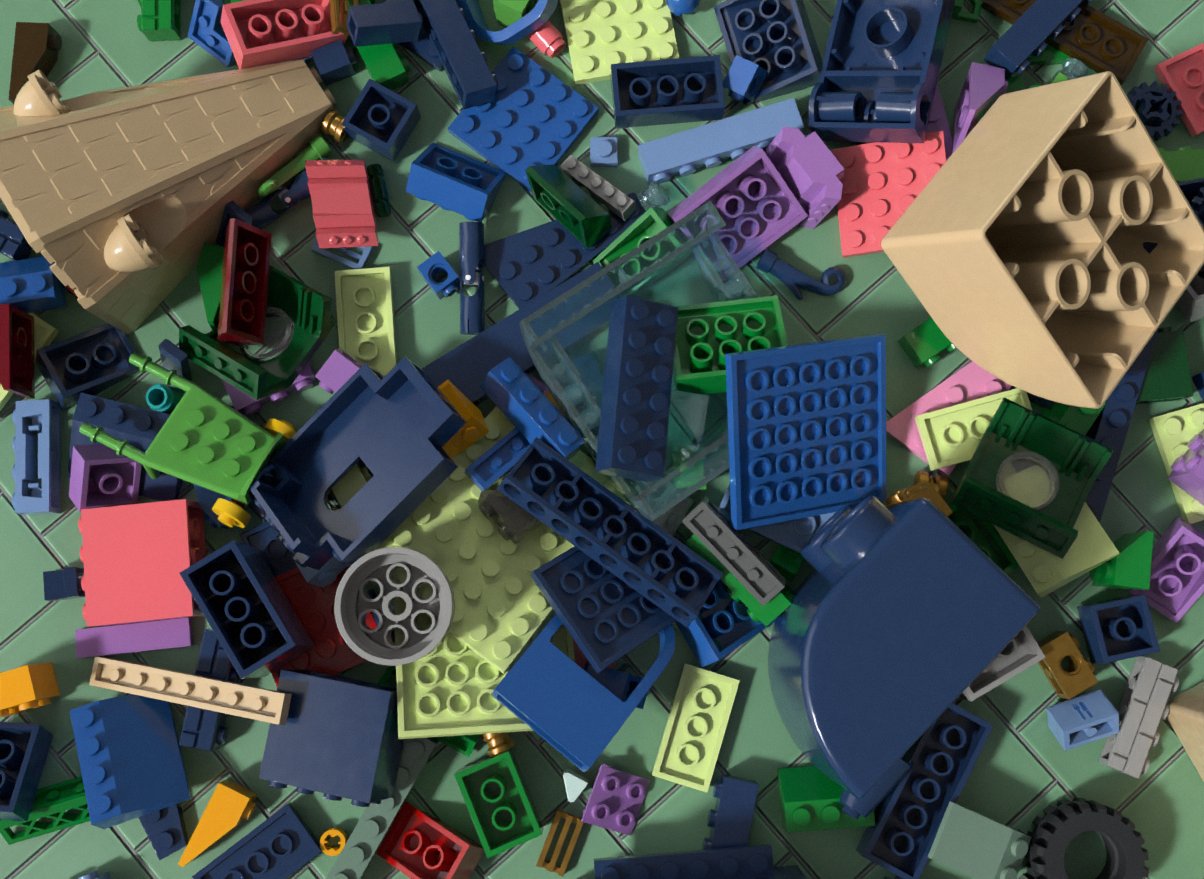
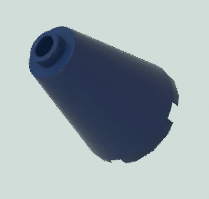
M903 755L872 789L860 799L854 797L843 788L839 800L843 805L842 811L855 820H858L859 816L866 818L909 773L914 766V762L911 759L908 763L902 760Z

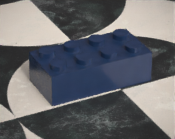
M720 55L611 64L610 79L615 129L722 120L725 101Z

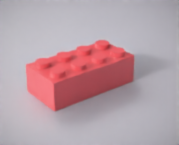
M245 0L224 4L222 8L220 22L239 69L312 56V50L338 40H342L343 45H345L347 36H343L341 32L332 34L329 0Z

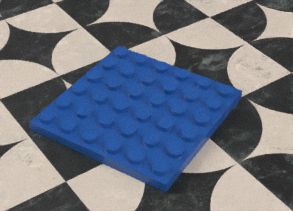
M874 334L725 354L732 528L741 530L837 512L845 505L851 506L854 509L860 502L871 495L875 496L881 503L887 502L886 335Z

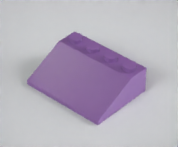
M755 145L667 213L719 283L808 217L764 150Z

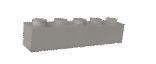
M572 155L560 165V170H566L573 177L576 185L580 188L582 186L585 187L595 200L604 204L622 220L626 221L636 210L634 200Z

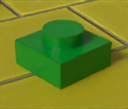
M779 544L769 563L782 576L792 581L804 557L800 553Z

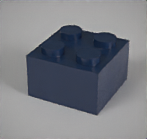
M369 79L341 125L348 137L394 162L420 120L421 115L417 104Z
M1145 594L1128 595L1077 606L1091 662L1105 664L1160 652Z

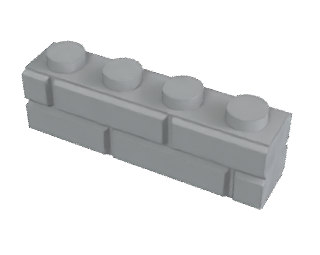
M1136 657L1117 709L1119 713V733L1107 737L1098 763L1137 779H1140L1141 774L1143 775L1147 772L1150 765V760L1147 757L1151 747H1155L1159 741L1160 733L1157 730L1161 720H1164L1169 713L1167 702L1170 694H1173L1178 688L1179 678H1177L1179 670L1148 657Z

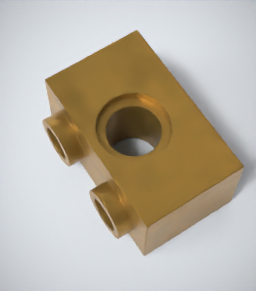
M1056 631L1037 643L1046 657L1037 663L1059 698L1070 700L1098 683L1094 676L1096 671L1088 659L1083 658L1078 650L1080 648L1079 642L1071 633ZM1065 656L1070 661V666L1066 671L1061 667V661Z

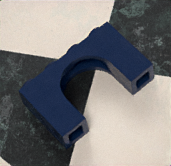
M388 0L379 4L350 6L346 26L355 47L414 42L418 40L420 29L423 28V17L417 11L414 0Z

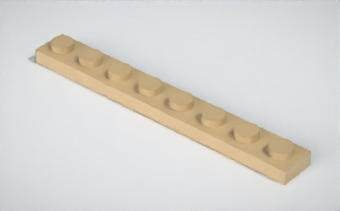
M95 656L89 683L91 686L278 725H286L292 696L289 693Z

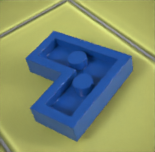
M196 0L187 37L226 67L234 66L236 60L220 22L222 8L225 3L221 0Z

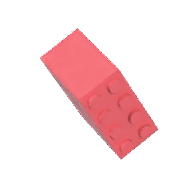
M180 499L81 510V517L78 521L79 531L83 539V546L80 548V559L84 563V575L81 578V586L86 598V604L83 606V617L87 621V627L204 616L179 574L207 557L204 511L201 509L199 502Z

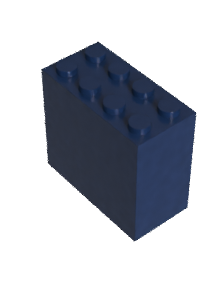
M233 540L179 573L241 679L266 677L316 646L259 549Z
M308 669L281 670L277 691L292 694L286 725L270 723L259 779L270 781L269 786L276 788H287V785L297 787L296 792L302 794H314L315 791L324 793L323 798L341 801L342 797L352 799L351 804L360 807H369L370 803L381 804L382 800L392 798L404 739H398L397 687Z

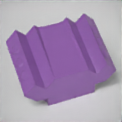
M783 126L764 152L808 215L799 223V227L814 229L841 200L843 184L840 179L844 177V168L815 131L805 137L798 128Z

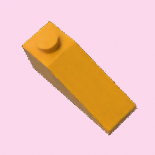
M228 779L219 782L178 865L184 867L245 819L249 820L257 806L254 803L257 794Z

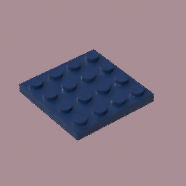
M575 546L540 566L530 574L597 674L677 621Z

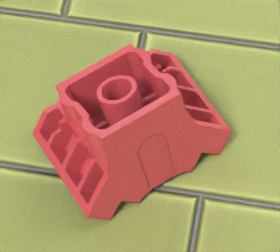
M306 160L305 168L308 176V187L312 200L313 219L316 226L319 248L379 246L378 227L365 160Z

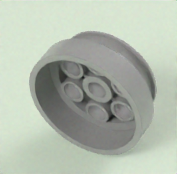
M387 547L374 550L354 562L339 583L334 603L337 627L347 645L362 658L376 664L388 666L408 664L434 651L448 634L455 611L454 592L443 569L427 555L402 547ZM398 567H403L407 571V579L402 584H397L393 579V573ZM373 581L377 582L380 586V594L375 599L370 598L367 594V587ZM425 582L429 583L433 588V594L427 600L422 599L418 593L420 585ZM397 597L403 598L406 602V609L400 615L396 614L392 609V603ZM370 612L376 613L379 617V624L375 629H370L366 625V616ZM422 613H427L432 618V625L428 630H422L417 624V619ZM397 627L405 633V640L401 645H397L391 640V632Z

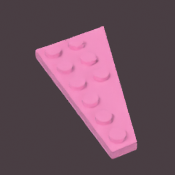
M972 361L886 422V434L929 465L914 417L1010 390L1012 385L995 377ZM957 464L937 469V471L947 477Z

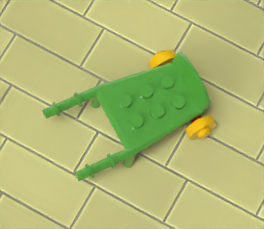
M135 352L132 353L129 363L139 367L143 373L147 371L165 380L166 385L173 384L186 391L184 396L146 452L129 445V441L126 439L122 441L104 432L101 426L96 428L84 422L79 432L90 437L91 442L96 443L98 441L115 450L118 456L125 455L141 463L151 479H158L161 472L228 496L231 501L218 498L212 507V511L219 516L218 520L232 528L234 525L245 528L251 519L250 514L243 509L247 508L251 502L249 488L256 482L275 450L278 452L297 432L295 427L285 420L269 419L262 428L198 384L178 375L175 369L170 371L153 362L149 356L145 358Z

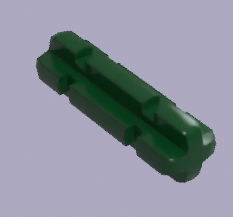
M380 164L368 165L367 173L370 179L373 201L376 203L374 205L378 217L391 215V208L389 202H387L389 199L382 167Z

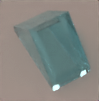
M671 390L669 413L696 447L700 444L704 434L709 396Z

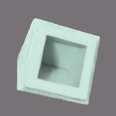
M565 769L563 779L567 798L571 803L577 799L587 786L588 779L570 769Z

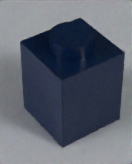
M342 40L311 51L326 86L356 75L352 66L357 63L351 47L345 49Z

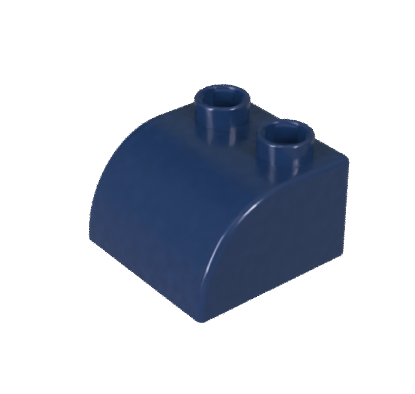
M871 495L860 502L854 509L851 506L845 505L831 516L800 550L801 555L815 570L795 589L791 605L777 617L769 642L768 672L771 691L784 726L801 752L817 769L858 799L865 796L1040 610V606L927 498H919L887 509L875 496Z

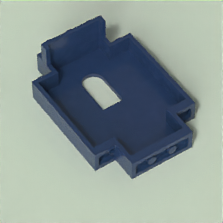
M404 357L385 377L365 363L269 460L276 469L274 474L281 482L276 487H272L257 480L249 489L256 497L254 500L255 504L266 513L264 515L266 521L280 533L278 538L286 548L294 553L292 557L298 565L303 568L307 566L320 570L333 556L343 564L346 562L353 564L365 554L374 551L458 468L442 447L467 422L421 367L408 358ZM362 459L374 476L341 509L331 510L327 504L329 491Z

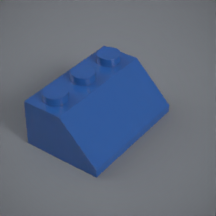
M432 142L412 162L406 192L415 195L420 200H427L437 204L444 210L461 214L468 220L482 222L494 204L506 173Z
M44 256L0 263V304H11L26 313L67 307L65 286L51 271L50 266L53 263L50 264Z

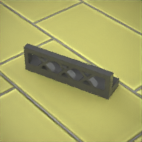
M706 496L683 518L682 522L762 606L768 603L785 587L786 579L739 530L731 527V522Z

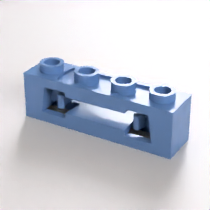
M50 399L16 401V409H14L12 414L15 424V437L12 441V447L15 452V464L12 468L15 492L12 495V505L15 508V513L23 515L61 514V408L57 402ZM38 479H42V485H40V483L34 482H38Z

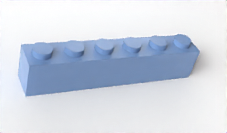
M791 98L638 145V157L647 184L653 182L655 184H662L670 180L672 176L679 174L681 176H688L693 174L698 168L705 166L708 169L719 166L722 161L731 158L735 161L754 145L765 151L783 126L798 128L803 132L804 125L795 99Z

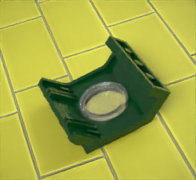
M269 265L263 345H231L218 341V334H214L212 330L207 334H203L187 325L179 328V348L188 354V359L255 400H259L289 388L338 321L330 317L332 299Z
M1004 397L995 414L991 417L963 474L952 504L1063 559L1078 536V530L1073 527L1095 480L1111 457L1113 449Z

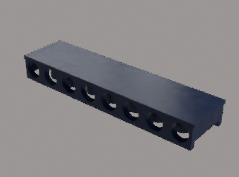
M599 262L423 367L422 370L437 387L449 380L477 406L489 398L480 386L492 368L510 357L516 364L522 367L524 373L529 374L608 326L611 304L621 297Z
M537 437L497 487L498 491L687 628L699 615L703 604L724 574Z

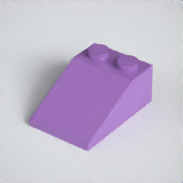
M975 62L971 63L954 109L952 154L1001 95L1006 94L1008 81H1005V69Z
M1178 516L1152 549L1149 590L1127 591L1133 595L1145 594L1149 606L1177 623L1204 592V533Z

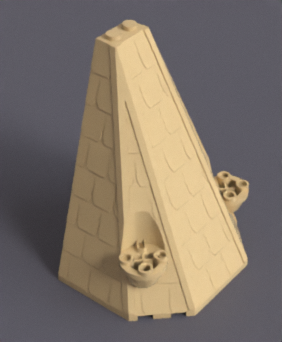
M303 59L97 91L60 101V98L63 96L52 81L49 82L40 70H37L27 76L29 80L20 89L14 105L0 107V198L36 253L41 252L50 264L55 262V264L50 266L51 271L64 286L69 285L74 290L81 306L126 334H130L144 322L198 264L204 243L217 244L216 239L225 205L234 201L244 211L250 208L260 198L257 195V188L304 150L308 143L321 133V125L325 116L330 110L334 109L333 105L337 102L328 88L324 91L319 85L322 82L321 77L314 67L309 69Z

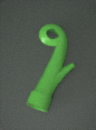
M320 136L315 137L304 150L257 188V195L260 197L269 195L306 170V160H321L324 157H328L332 152L327 143Z

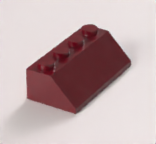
M235 218L229 220L225 234L218 341L235 346L263 345L271 234Z

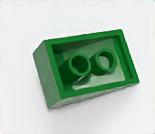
M650 207L592 261L594 264L599 262L621 298L626 295L636 297L674 270L695 250L663 208Z

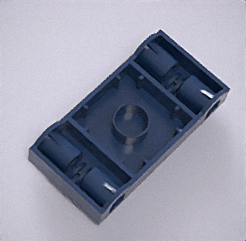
M837 0L819 81L813 87L809 99L808 128L811 132L815 131L822 141L924 143L955 0Z

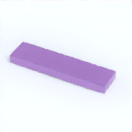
M192 617L75 630L77 658L194 646Z

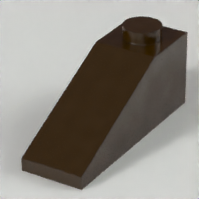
M16 22L8 99L13 104L20 89L29 80L28 75L40 70L47 78L58 60V50H61L62 40L58 32L49 23Z

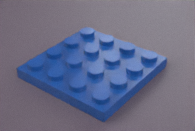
M512 47L493 71L498 80V89H496L494 101L468 109L463 108L448 127V131L532 193L526 169L529 166L554 164L557 166L597 115L599 108L518 49Z

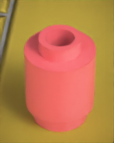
M549 20L527 35L534 45L545 56L548 55L550 58L556 57L566 46V42L563 40L564 36Z

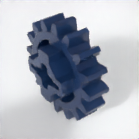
M1154 81L1150 86L1143 82L1139 87L1135 86L1126 96L1150 137H1153L1155 141H1159L1163 136H1168L1179 125L1180 121L1177 118L1183 114V111L1177 110L1176 107L1182 102L1181 100L1174 101L1175 91L1171 93L1166 92L1168 85L1165 84L1162 88H1158L1157 81ZM1153 108H1155L1154 112H1151L1150 114L1146 115L1148 111H1151Z

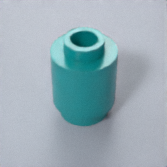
M156 384L147 391L146 402L154 411L171 414L184 396V393L175 386Z

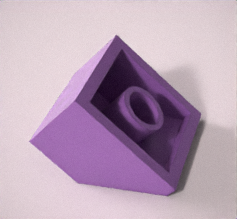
M104 444L74 445L69 497L79 512L82 509L137 504L142 464L125 455L118 456L115 450Z

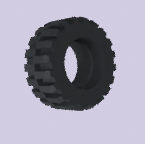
M1073 798L1072 801L1067 799L1057 801L1058 807L1049 805L1043 809L1045 816L1043 818L1036 816L1032 822L1036 825L1034 831L1027 832V835L1032 838L1027 854L1024 857L1030 860V863L1026 864L1028 874L1033 876L1034 879H1069L1064 867L1065 851L1069 843L1077 835L1086 831H1096L1104 840L1107 851L1105 866L1095 879H1143V876L1148 877L1149 868L1144 866V861L1149 860L1148 850L1141 847L1145 841L1141 833L1134 830L1135 824L1130 819L1123 817L1121 812L1093 800Z

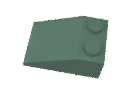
M949 801L928 857L975 879H1017L1018 871L1024 856L1027 854L1032 837Z

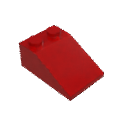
M406 801L376 854L410 879H469L484 853V849L465 834Z

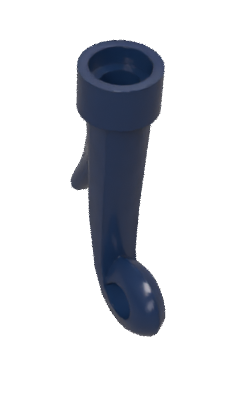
M767 248L764 250L756 266L757 269L765 273L769 272L777 277L799 300L803 298V295L798 287L820 295H834L841 291L846 283L844 272L837 267L826 269L822 275L821 282L777 257V253ZM830 275L836 276L837 283L835 285H830L828 280Z

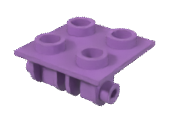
M603 763L597 770L598 775L595 783L592 784L593 789L588 795L589 800L586 808L583 809L584 814L581 821L631 836L650 780L613 769V766Z

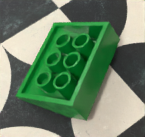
M778 295L674 306L678 308L673 364L676 398L727 392L725 354L788 346Z

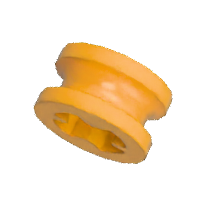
M332 827L324 832L320 839L322 852L329 856L340 854L348 841L346 831L339 827ZM328 835L332 837L338 835L341 840L338 842V844H341L340 848L337 846L331 848L328 845L330 841Z

